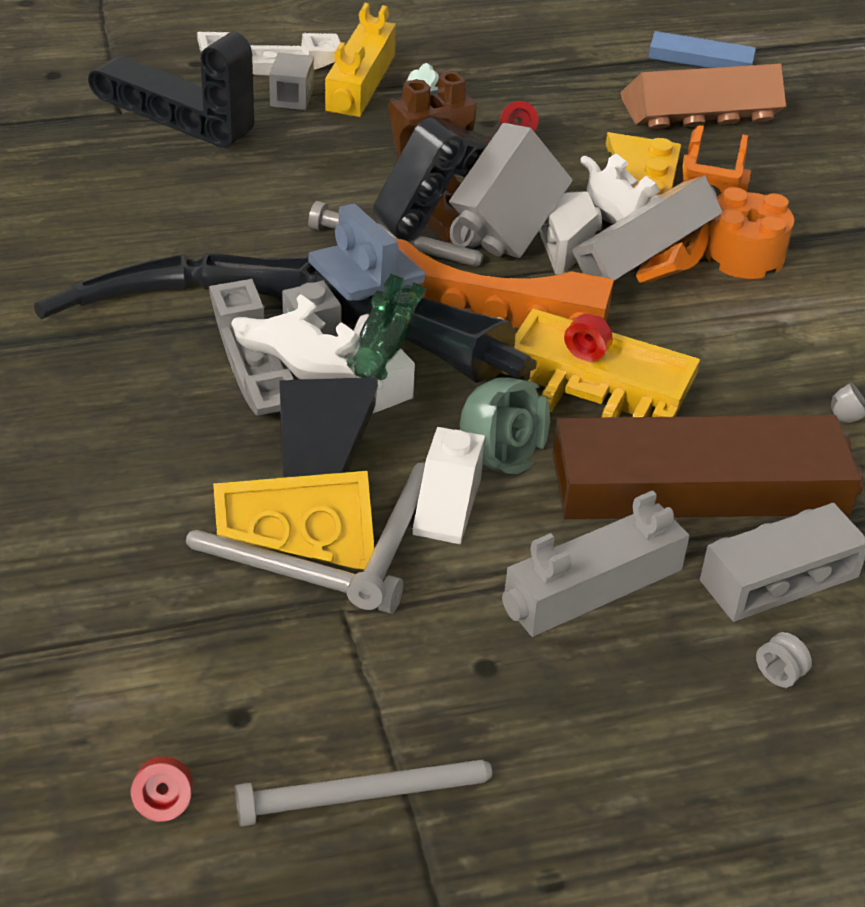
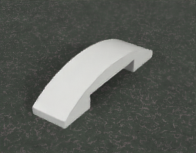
M197 32L200 51L202 52L204 48L230 32ZM303 33L301 46L250 45L252 49L253 74L269 76L278 52L314 56V70L335 62L334 53L340 44L338 35Z

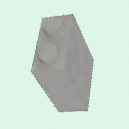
M503 123L449 202L459 212V221L470 230L475 231L483 239L481 245L488 252L498 257L506 254L520 258L573 179L532 128Z

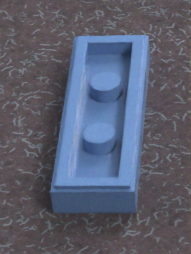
M655 31L648 58L704 68L750 66L753 64L756 47Z

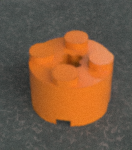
M738 187L725 189L723 197L717 200L723 213L709 222V240L704 252L706 259L710 262L712 257L720 263V271L742 279L765 278L766 271L775 269V273L779 272L784 266L794 225V216L788 208V199L780 194L763 195L746 192Z

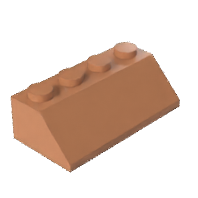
M781 64L642 72L621 91V99L635 125L648 124V128L652 130L667 128L670 126V123L683 122L684 127L700 126L705 124V120H717L719 125H727L739 122L740 118L752 117V122H765L774 119V114L786 107Z

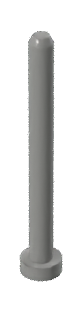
M315 201L309 214V228L321 231L324 226L335 229L339 225V213L328 210L327 203ZM378 224V225L381 226L388 234H390L393 238L397 239V238H396L393 234H391L384 226H382L381 224ZM422 235L409 241L420 252L472 267L481 266L483 262V254L477 250Z
M424 462L417 463L413 467L364 572L355 574L347 587L349 600L361 609H375L383 601L386 594V586L383 579L417 507L425 468Z
M200 530L190 531L186 538V544L193 550L347 593V587L355 575L354 573L258 546L220 538L218 535ZM388 575L384 580L386 594L378 610L394 614L401 600L403 579Z
M475 760L253 791L251 783L235 785V799L238 822L240 827L256 824V815L485 783L492 778L491 764L487 761Z

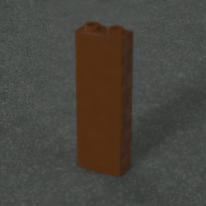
M837 415L557 418L552 455L564 519L625 518L634 514V499L652 490L657 494L655 505L659 503L664 509L670 507L673 510L674 518L795 516L804 510H813L831 503H835L845 515H850L856 495H860L864 487L863 471L860 466L855 465L851 454L850 437L848 434L843 433Z

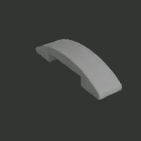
M247 279L209 286L212 306L222 342L234 376L247 404L257 416L280 411L279 380H294L290 369H284L280 359L276 356L258 351L254 352L245 348L236 340L235 332L231 325V322L236 317L264 319V307L253 280Z

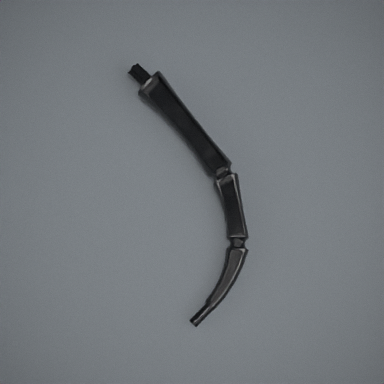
M205 253L202 258L194 260L188 258L185 254L127 266L93 277L34 304L37 316L40 319H44L78 304L85 306L107 298L131 293L186 289L193 283L200 284L204 289H209V286L252 279L258 293L283 299V290L299 287L306 283L324 281L341 304V316L359 320L360 316L368 314L383 330L399 335L435 354L475 383L491 378L501 371L516 379L528 381L530 379V372L536 369L537 366L536 360L532 359L531 356L514 348L515 331L511 321L465 311L420 297L405 290H392L372 295L365 300H347L308 262L309 256L253 258Z

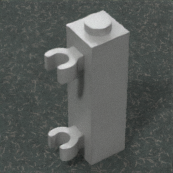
M704 175L680 183L573 248L572 252L583 274L616 280L723 212L717 201L715 190L708 183Z
M652 490L634 499V514L557 547H554L555 537L552 533L533 540L530 548L532 557L507 567L505 592L502 595L504 608L511 619L519 621L527 632L534 637L681 571L690 535L674 520L673 510L670 507L664 509L659 503L655 505L657 494Z

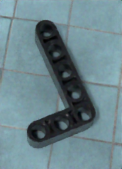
M230 32L203 49L200 58L202 86L119 55L94 69L88 75L89 86L99 99L218 147H228L254 127L252 49L248 40L238 32Z
M429 117L421 121L414 129L373 206L374 218L397 239L408 242L414 240L425 228L453 175L466 177L492 138L436 117Z

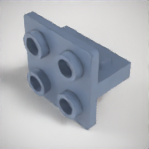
M355 203L339 207V225L335 228V238L338 246L309 252L308 262L347 300H365L372 295L392 290L401 291L408 286L425 281V272L398 249V242Z

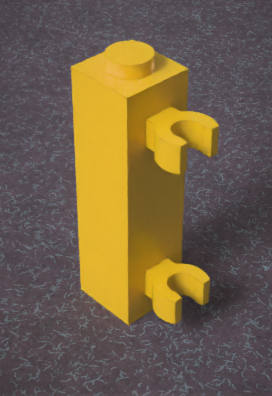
M365 3L359 13L360 23L346 46L345 43L340 42L335 50V63L325 78V111L358 117L362 115L395 56L396 24L386 22L389 16L387 6H382L378 18H375L369 13V3Z

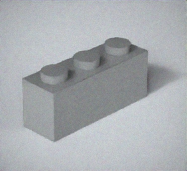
M835 503L813 510H804L798 515L772 524L766 523L754 530L730 538H721L709 544L705 554L700 581L729 618L735 622L858 578L865 560V536Z

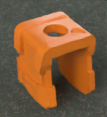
M697 126L691 134L688 147L689 153L684 155L683 182L705 175L708 183L716 186L721 191V194L717 196V200L723 197V192L727 188L738 187L747 192L751 170L744 169L748 149V135L742 134L735 170L701 165L697 163L704 126Z

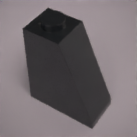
M377 377L279 380L283 478L348 472L376 405Z

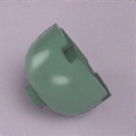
M495 378L478 386L469 395L461 412L460 430L485 436L482 466L493 471L518 475L530 469L536 462L527 459L533 455L535 448L543 449L546 444L550 427V411L547 398L538 395L535 388L539 386L535 382L513 378Z

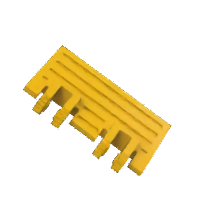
M534 308L515 334L514 348L531 356L537 362L536 369L530 372V379L528 381L546 387L542 396L547 398L550 412L554 410L564 391L567 394L602 404L609 392L612 395L604 408L602 417H619L622 411L633 414L632 417H650L653 407L656 408L652 417H675L698 373L700 363L699 358L613 332V342L604 356L598 361L587 362L575 357L566 347L564 334L573 320Z

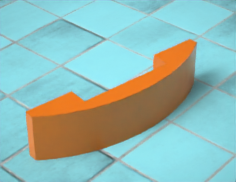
M709 222L641 263L636 274L639 283L653 282L696 265L703 256L708 244Z

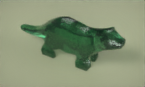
M390 274L384 284V294L382 291H376L371 300L373 305L372 311L359 334L357 351L353 356L348 357L346 361L347 366L356 377H377V380L387 378L386 365L405 344L413 323L417 304L423 299L427 288L417 283H413L412 286L405 285L402 287L404 278Z

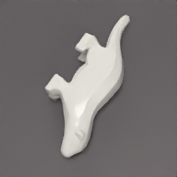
M617 153L609 158L608 164L603 171L590 157L583 156L581 158L582 165L590 173L587 191L594 206L600 208L604 221L613 225L659 197L656 195L660 192L657 184L647 176L638 184L637 179L625 168L628 165L627 161Z
M301 294L296 298L298 308L295 311L268 319L236 317L231 322L236 340L241 345L254 352H263L278 357L300 380L377 377L378 389L381 390L384 387L382 380L375 373L356 363L362 362L367 355L365 347L360 345L362 341L358 334L342 322L336 327L338 337L323 334L321 329L326 323L313 312L317 308L316 305Z

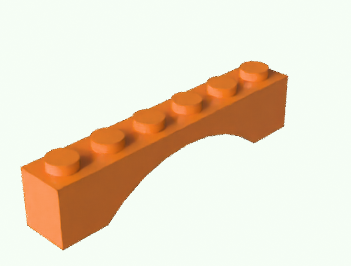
M395 239L398 242V249L425 272V281L423 283L408 286L404 289L420 297L459 309H470V312L495 318L501 317L504 320L511 321L512 325L516 328L521 327L533 308L570 320H574L582 314L600 316L607 322L614 279L573 271L555 276L530 279L483 276L440 263L417 250L408 241Z

